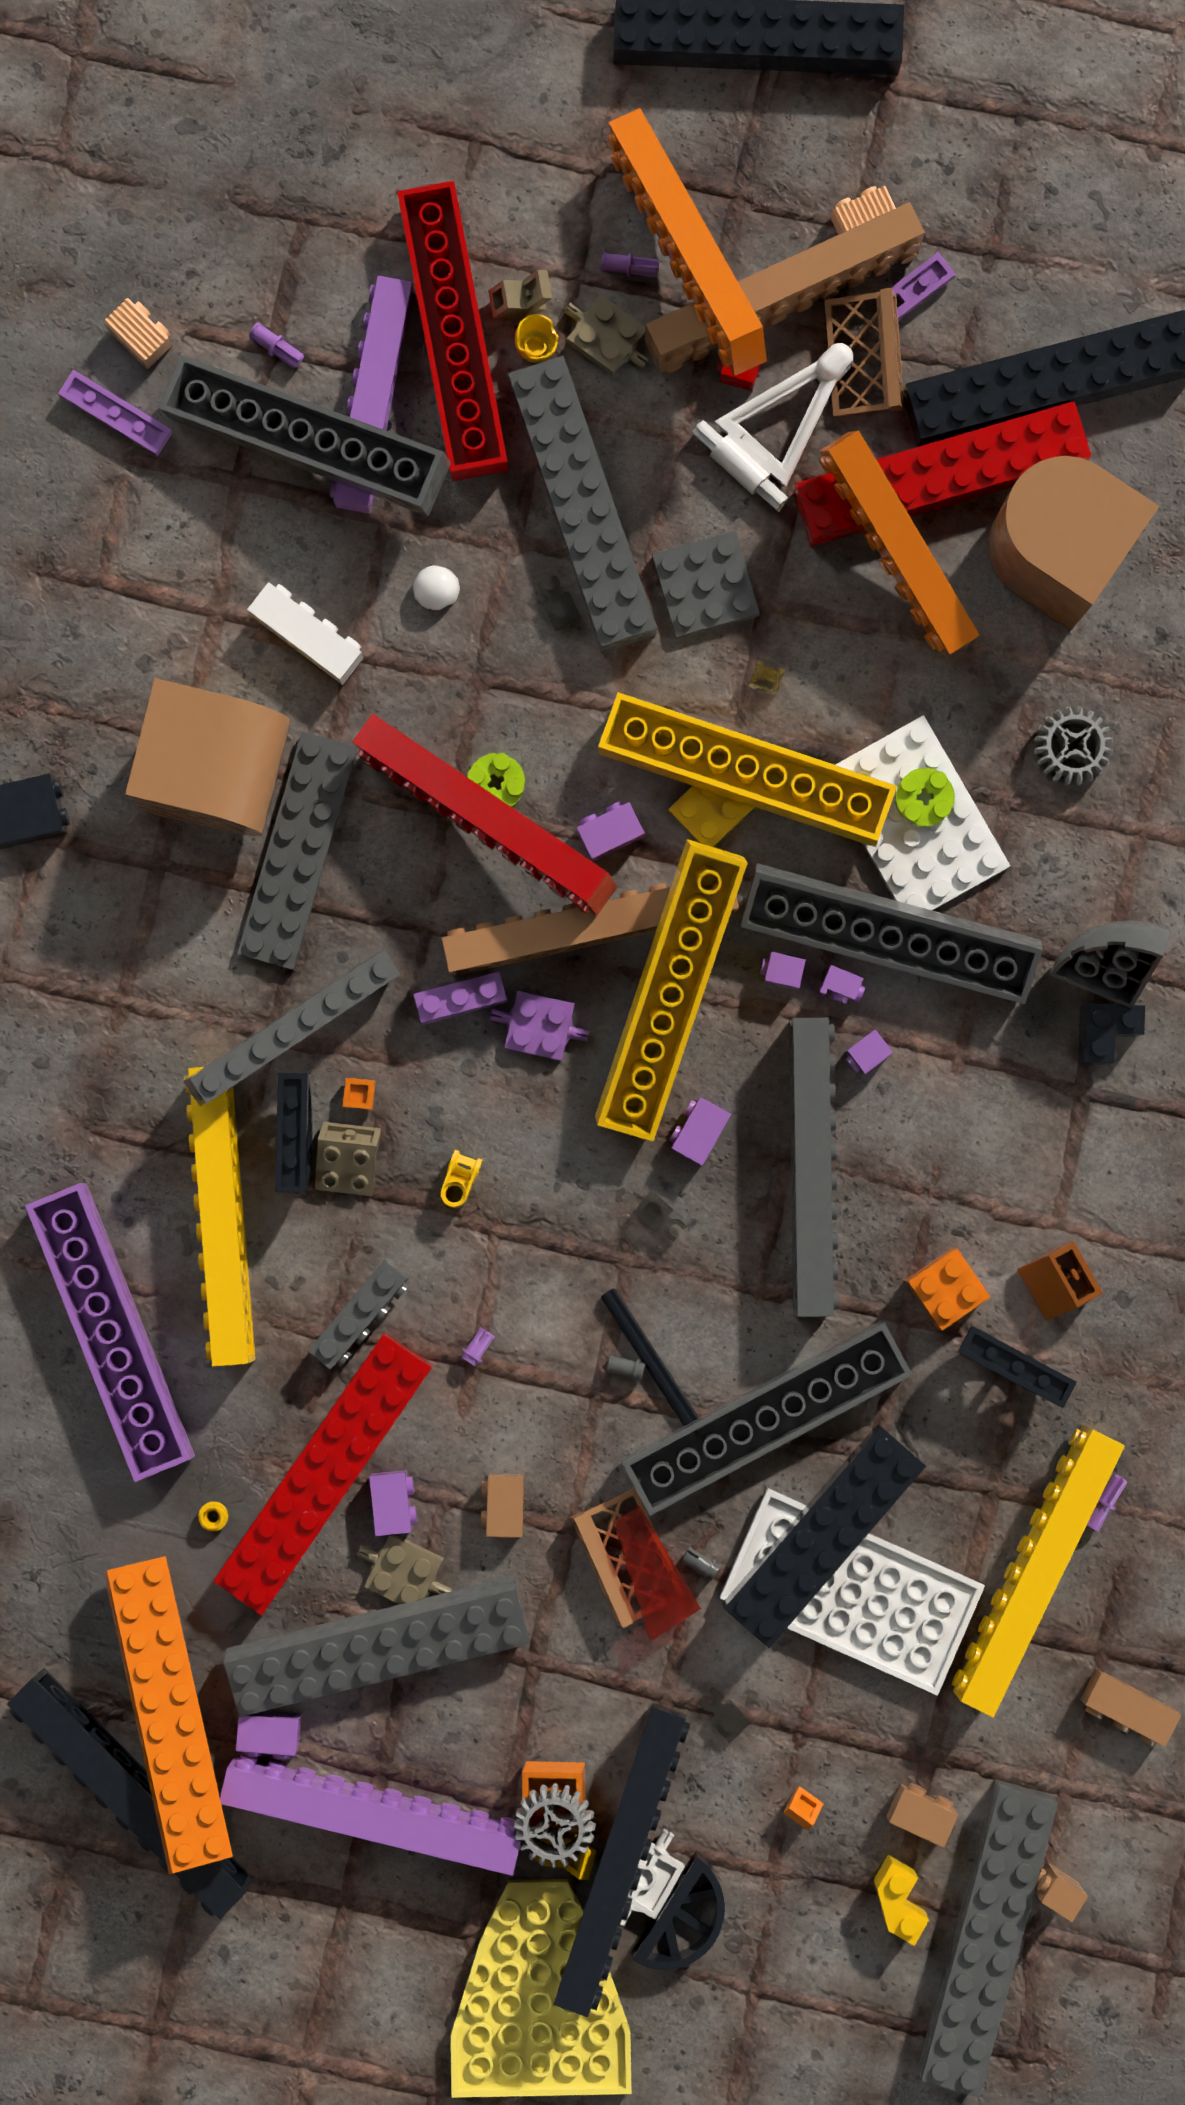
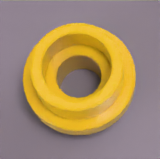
M208 1502L199 1511V1523L207 1531H218L226 1525L228 1511L220 1502ZM210 1511L218 1513L219 1519L217 1521L209 1519Z

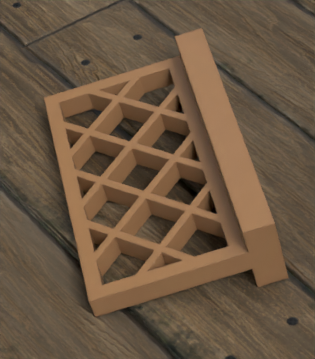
M892 288L880 289V292L825 300L828 349L835 344V340L843 331L854 340L849 346L851 350L859 344L869 352L859 366L852 363L856 370L846 382H843L841 379L838 381L843 385L839 391L838 382H836L831 392L833 416L842 417L888 410L893 412L905 410L897 298ZM877 300V312L870 320L858 312L865 302ZM858 303L854 308L851 305H849ZM845 305L851 312L840 325L833 319L832 307ZM855 315L867 323L857 337L845 329ZM877 319H878V327H876V326L874 325V323H875V321H876ZM834 324L838 327V329L835 331V333H834ZM871 327L879 333V341L872 350L860 341ZM879 348L881 357L876 354ZM873 356L881 362L882 368L874 379L862 370ZM859 373L871 381L861 395L849 387ZM881 377H882L883 386H881V385L878 383V381L881 379ZM875 385L883 391V404L871 405L865 400V397ZM848 389L858 399L851 408L840 409L839 398ZM861 402H864L867 405L858 407L861 404Z
M635 1488L570 1517L619 1627H627L633 1624V1621L685 1597L644 1504ZM633 1497L637 1506L633 1519L618 1513L622 1501ZM616 1504L614 1511L606 1509ZM600 1511L612 1514L606 1531L596 1528L591 1517L592 1515ZM639 1513L642 1517L643 1522L637 1520ZM616 1516L631 1521L626 1538L611 1533ZM636 1524L646 1527L649 1533L645 1546L630 1540ZM598 1532L605 1534L603 1541ZM609 1536L624 1541L619 1558L608 1555L605 1549ZM651 1541L653 1542L656 1550L649 1548ZM628 1544L643 1549L638 1566L623 1561ZM648 1551L659 1555L661 1563L657 1573L642 1568ZM611 1560L617 1561L615 1569ZM621 1563L636 1569L630 1586L621 1583L617 1576ZM663 1569H665L668 1577L661 1575ZM641 1571L656 1576L650 1593L635 1588ZM660 1578L671 1582L675 1591L674 1594L666 1598L654 1595ZM623 1587L629 1589L627 1596L624 1592ZM633 1591L648 1596L645 1607L635 1613L629 1603ZM653 1598L660 1600L651 1605Z

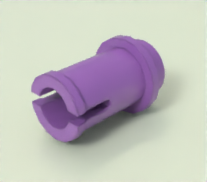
M480 1327L467 1349H462L464 1353L461 1357L476 1367L478 1362L482 1363L481 1357L493 1339H495V1336Z

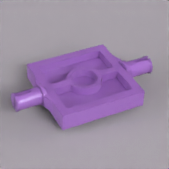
M517 991L515 1004L510 1013L492 1009L491 1014L502 1016V1018L492 1015L490 1021L507 1024L508 1035L505 1048L561 1061L565 1046L570 1038L587 1043L588 1037L577 1035V1033L589 1035L590 1031L573 1027L572 1014L575 1003Z

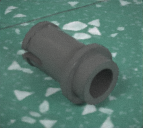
M611 1355L607 1373L631 1378L632 1382H635V1380L641 1381L645 1364L640 1363L639 1359L632 1361Z
M691 1546L681 1561V1564L702 1575L704 1581L706 1578L712 1581L720 1568V1565L716 1563V1559L713 1561L708 1559Z

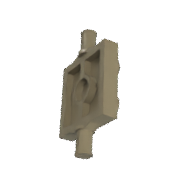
M602 295L585 312H582L572 303H569L565 308L564 314H567L577 322L566 343L608 374L613 376L620 366L629 360L642 370L648 365L650 359L636 351L638 343L645 336V326Z
M396 1534L389 1535L385 1545L378 1552L361 1545L356 1555L372 1563L371 1574L364 1587L397 1604L415 1602L426 1598L430 1592L439 1595L451 1592L452 1588L436 1581L437 1571L444 1558Z

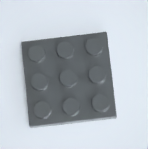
M736 531L652 554L676 639L759 616V609Z

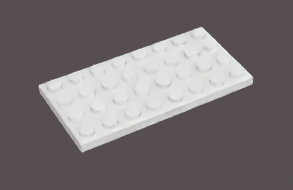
M769 1488L766 1489L719 1596L721 1599L725 1600L807 1505ZM869 1533L788 1626V1629L938 1696L985 1585Z

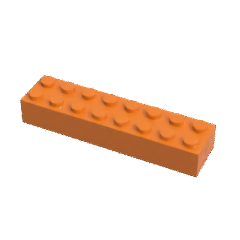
M859 431L847 432L821 449L819 453L822 458L819 459L822 468L828 475L830 473L833 474L837 481L834 485L837 493L842 500L847 499L852 506V509L849 510L852 518L857 525L862 524L868 533L864 536L868 545L873 551L877 549L883 559L879 562L888 576L892 574L898 584L894 587L903 601L907 599L913 608L909 612L918 626L922 624L927 634L924 635V638L932 650L937 649L938 652L952 654L980 636Z

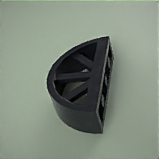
M278 1073L275 1192H307L311 1172L313 1139L310 1078L308 1073Z
M972 1325L957 1351L968 1359L1061 1408H1064L1077 1381Z
M697 1850L675 1883L657 1918L652 1919L632 1950V1960L638 1964L660 1970L681 1968L700 1959L716 1942L722 1929L725 1915L723 1890L715 1869ZM703 1872L709 1879L712 1887L690 1892ZM716 1897L715 1913L710 1926L681 1908L682 1904ZM674 1916L703 1934L700 1940L682 1951L678 1949L672 1920ZM666 1931L670 1953H653L654 1947Z

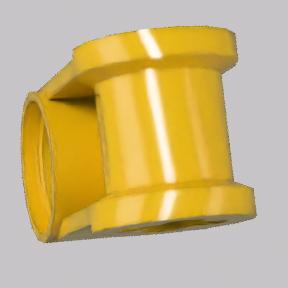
M455 1149L441 1189V1198L447 1206L459 1208L466 1203L483 1159L478 1158L474 1160L461 1155L460 1151ZM458 1164L467 1166V1167H469V1168H471V1169L469 1170V1169H466V1168H464V1167L458 1166ZM453 1186L461 1188L463 1192L461 1200L455 1203L448 1201L446 1197V1192Z

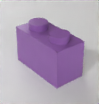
M619 801L607 807V813L599 817L592 814L579 821L581 825L577 827V833L592 862L644 838L645 833L630 802L623 805Z
M700 1097L697 1102L691 1100L683 1114L688 1117L683 1128L677 1125L669 1141L674 1143L671 1148L672 1150L703 1166L731 1114Z
M407 1470L371 1474L369 1479L375 1536L411 1532L413 1524H417L416 1506L410 1505V1495L414 1494L413 1477L407 1476Z
M262 1711L239 1717L236 1751H242L243 1755L247 1757H260L261 1753L273 1754V1758L287 1760L291 1756H296L299 1750L302 1714Z

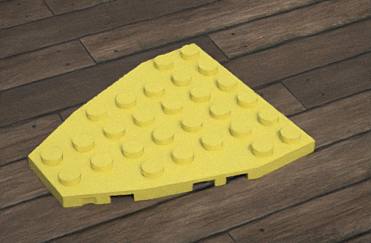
M568 1879L508 1880L480 1939L451 2032L452 2098L632 2094L630 2027L611 1973L609 1972L607 1981L600 1980L599 1985L604 1987L597 2011L591 2009L588 2017L553 2005L584 1913V1909Z

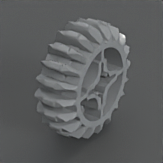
M1066 707L1064 715L1061 711L1056 710L1053 713L1054 719L1047 716L1044 719L1046 726L1040 725L1037 731L1042 736H1036L1034 743L1042 745V747L1035 748L1034 754L1043 755L1037 761V764L1039 766L1044 763L1048 765L1043 771L1045 775L1051 771L1055 772L1053 781L1057 782L1061 776H1064V785H1069L1072 777L1076 785L1082 784L1083 778L1087 782H1091L1093 774L1097 776L1102 774L1103 771L1100 766L1106 767L1109 764V760L1104 756L1112 755L1113 750L1105 746L1111 744L1113 738H1104V735L1110 729L1109 727L1101 729L1098 726L1103 721L1101 717L1096 719L1095 722L1091 719L1094 714L1093 711L1090 710L1083 716V708L1078 707L1073 715L1071 707ZM1074 724L1083 727L1084 730L1080 733H1072L1068 729L1064 730L1061 726ZM1053 733L1057 736L1056 740L1061 748L1056 757L1051 748ZM1090 735L1095 743L1094 758L1090 756L1091 752L1086 746V741ZM1082 737V740L1078 743L1079 746L1067 755H1064V752L1069 749L1068 746ZM1066 759H1074L1078 763L1082 762L1085 767L1070 768L1062 763Z
M557 1783L552 1785L551 1791H548L546 1785H541L540 1794L535 1790H531L529 1793L530 1799L523 1798L520 1803L523 1808H517L515 1815L519 1819L514 1821L513 1827L519 1831L516 1832L515 1838L519 1841L524 1840L520 1846L521 1851L531 1849L528 1856L530 1860L534 1859L536 1855L540 1857L539 1864L541 1866L545 1864L546 1859L551 1860L552 1868L556 1867L558 1860H561V1863L567 1866L569 1864V1857L574 1861H578L580 1858L579 1852L586 1853L588 1851L587 1843H592L594 1835L590 1832L595 1830L596 1824L590 1820L594 1817V1812L586 1810L589 1805L588 1800L578 1802L581 1794L579 1791H576L572 1796L569 1795L570 1787L568 1785L564 1787L563 1792L558 1791ZM556 1805L565 1807L570 1812H561L557 1809ZM544 1806V1819L538 1821L537 1825L531 1826L532 1814ZM550 1820L555 1821L556 1825L560 1824L558 1831L553 1829V1826L549 1827ZM578 1825V1835L571 1842L565 1844V1832L571 1830L572 1826ZM540 1838L550 1840L553 1846L542 1842Z

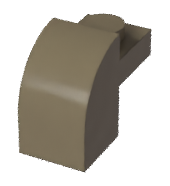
M536 270L523 281L502 280L488 290L493 319H518L547 310L545 303L552 299V286L549 282L548 271Z

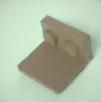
M323 1122L317 1145L315 1189L372 1196L374 1193L376 1155L381 1138V1128Z

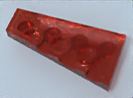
M637 1506L614 1520L613 1523L649 1640L652 1641L701 1608L642 1508Z

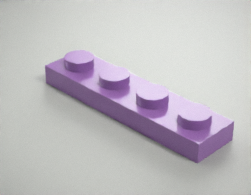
M75 370L71 372L58 392V395L65 401L157 457L173 433L167 426Z

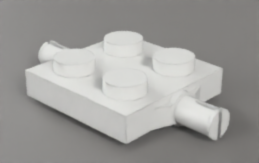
M663 1829L656 1844L651 1843L646 1861H639L638 1867L642 1868V1874L636 1891L630 1889L628 1897L633 1898L628 1917L633 1910L643 1912L656 1919L685 1867L682 1862L671 1857L666 1851L674 1837V1834L670 1831L668 1833L666 1829ZM621 1919L620 1925L624 1926L626 1921Z

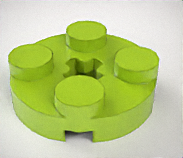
M491 753L482 756L473 764L468 772L469 779L512 808L520 801L524 792L525 776L518 762L505 753ZM496 775L497 778L502 777L504 779L500 790L488 786L491 782L490 777Z
M919 768L911 771L903 777L895 792V804L899 814L917 827H932L939 824L950 814L955 801L953 786L945 773L932 768ZM922 790H927L928 794H932L933 799L929 800V805H924L923 801L917 800V796L921 795Z

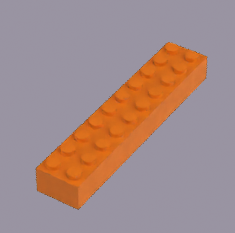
M641 108L608 122L611 135L607 136V139L614 153L611 155L613 165L617 172L620 170L623 172L624 185L629 193L634 192V201L640 214L645 212L647 216L646 223L652 235L657 234L659 238L658 245L664 257L668 255L671 259L669 263L675 278L680 277L683 283L681 285L687 300L693 299L695 303L694 311L700 322L705 321L707 325L706 332L712 344L717 343L720 348L718 353L724 367L730 366L734 376L766 362L763 326Z
M166 1556L106 1570L104 1574L168 1872L173 1874L233 1857Z

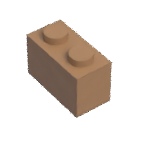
M489 1474L488 1481H482V1499H487V1511L481 1512V1529H487L486 1537H522L524 1474Z
M900 1783L886 1815L889 1823L944 1848L959 1815L956 1809L952 1807L954 1803L937 1795L936 1799L925 1795L926 1790L916 1784L910 1783L908 1787Z
M1047 1862L1043 1868L1041 1867L1035 1894L1041 1903L1073 1922L1088 1895L1078 1881Z

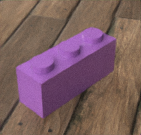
M500 972L414 994L423 1025L508 1003Z

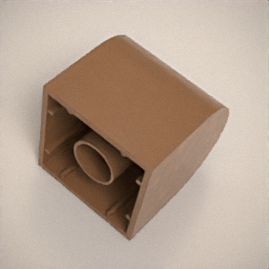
M1072 456L1045 459L1030 467L1019 477L996 515L988 538L989 558L996 575L1007 588L1069 630H1072L1094 604L1160 506L1100 466L1086 459Z
M154 678L125 795L145 813L235 834L262 836L291 720L273 709L247 700Z

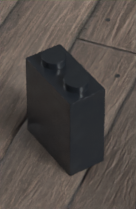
M48 773L0 785V850L68 834L66 826L70 825V818L67 809H62L60 798L64 797V791L60 780H56L54 776Z

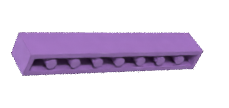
M378 276L376 285H371L369 302L372 303L371 312H366L364 317L363 330H367L365 341L360 340L358 358H361L359 369H354L352 385L356 386L354 397L349 396L347 414H350L351 418L387 431L414 290L411 281ZM332 481L330 497L334 498L336 508L370 514L373 495Z

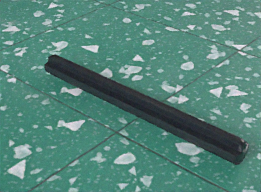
M612 1288L601 1296L602 1301L641 1361L645 1364L646 1369L683 1426L699 1418L617 1290ZM693 1431L697 1438L701 1439V1436L699 1435L698 1431Z

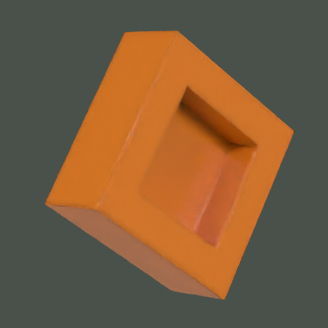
M345 1078L342 1107L373 1110L376 1081Z
M799 1786L793 1792L784 1814L808 1831L814 1825L824 1803Z

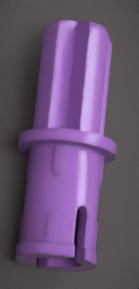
M604 252L602 255L601 271L626 273L627 277H630L631 274L656 277L659 272V261L657 259L633 257V253H629L626 256Z
M259 322L251 329L249 339L268 350L270 356H277L292 368H296L302 363L304 355L285 342L282 335H275Z
M1117 1474L1111 1477L1087 1526L1097 1532L1100 1531L1107 1516L1112 1510L1115 1511L1116 1507L1113 1505L1127 1485V1481Z

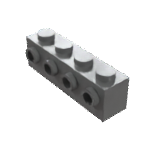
M384 1259L308 1351L330 1370L336 1365L341 1368L352 1355L348 1350L356 1342L360 1345L370 1334L371 1331L367 1328L374 1319L379 1323L390 1310L386 1306L393 1297L398 1300L409 1286L405 1282L410 1277L390 1260Z

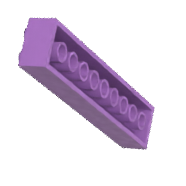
M87 1183L76 1184L25 1205L134 1482L195 1457L194 1451Z
M243 1753L240 1756L235 1755L227 1767L220 1801L223 1805L513 1876L521 1841L515 1838L516 1832L519 1831L513 1827L515 1819L501 1817L500 1820L489 1818V1814L484 1811L472 1810L469 1813L461 1811L460 1807L455 1804L443 1803L440 1806L432 1804L431 1799L423 1796H414V1799L402 1796V1792L395 1789H385V1792L373 1789L374 1786L366 1782L358 1781L355 1785L344 1782L345 1779L338 1775L328 1774L326 1778L315 1775L316 1771L309 1768L299 1767L298 1770L286 1768L287 1764L284 1762L270 1760L269 1763L257 1761L258 1757H247Z

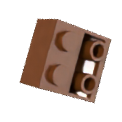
M1066 1241L1017 1268L1045 1321L1076 1309L1103 1294L1074 1241Z

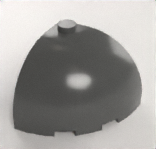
M1133 920L1116 921L1096 926L1077 936L1061 951L1052 966L1050 975L1132 1009L1164 955L1170 929L1154 923Z

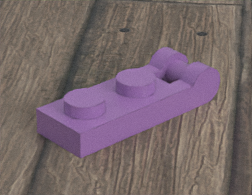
M939 252L891 287L896 293V297L902 303L897 308L898 322L955 278V272Z

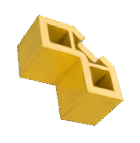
M888 1854L874 1878L883 1918L889 1932L915 1946L929 1922L926 1911L907 1900L908 1895L918 1880V1876L913 1868Z

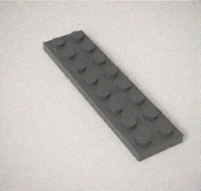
M301 731L237 952L238 955L295 971L357 756L358 748L356 746Z

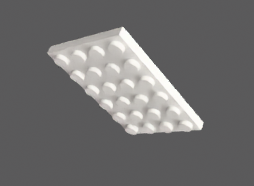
M924 715L836 764V766L896 785L897 788L903 777L911 771L919 768H932L945 773L953 786L955 793L954 805L950 814L939 824L932 827L912 825L911 822L899 814L894 794L876 848L862 843L895 901L934 910L1010 867L1009 862ZM922 790L921 795L917 796V800L923 801L924 805H929V800L933 799L932 794H928L927 790Z

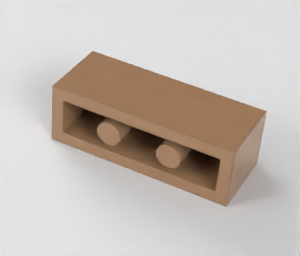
M1097 1668L1080 1699L1087 1706L1085 1711L1099 1719H1102L1103 1715L1113 1719L1112 1725L1126 1733L1130 1729L1140 1733L1138 1738L1155 1747L1156 1743L1166 1747L1181 1717V1714L1174 1708Z

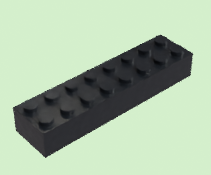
M877 1424L722 1603L723 1608L765 1646L770 1648L926 1468V1465Z

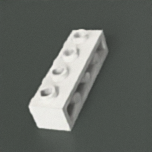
M268 582L247 609L251 617L343 685L364 658L360 651L361 646L349 636L344 639L336 633L338 628L327 619L321 622L314 617L315 611L306 603L301 601L298 605L290 599L292 594L282 585L278 584L275 587Z

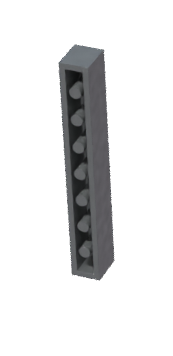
M385 950L374 954L184 1080V1084L199 1106L209 1103L399 976L400 973Z

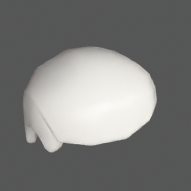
M434 565L421 570L417 574L413 583L415 599L421 606L427 609L441 610L456 602L460 586L458 578L451 570Z

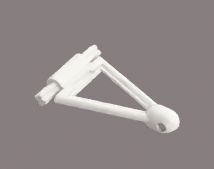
M843 343L833 344L815 363L715 420L714 423L727 434L724 438L704 420L697 424L692 433L712 451L710 456L752 495L757 492L777 511L784 505L788 497L768 478L773 476L786 488L836 382L848 372L853 363L851 348ZM817 378L820 384L781 463L739 423Z

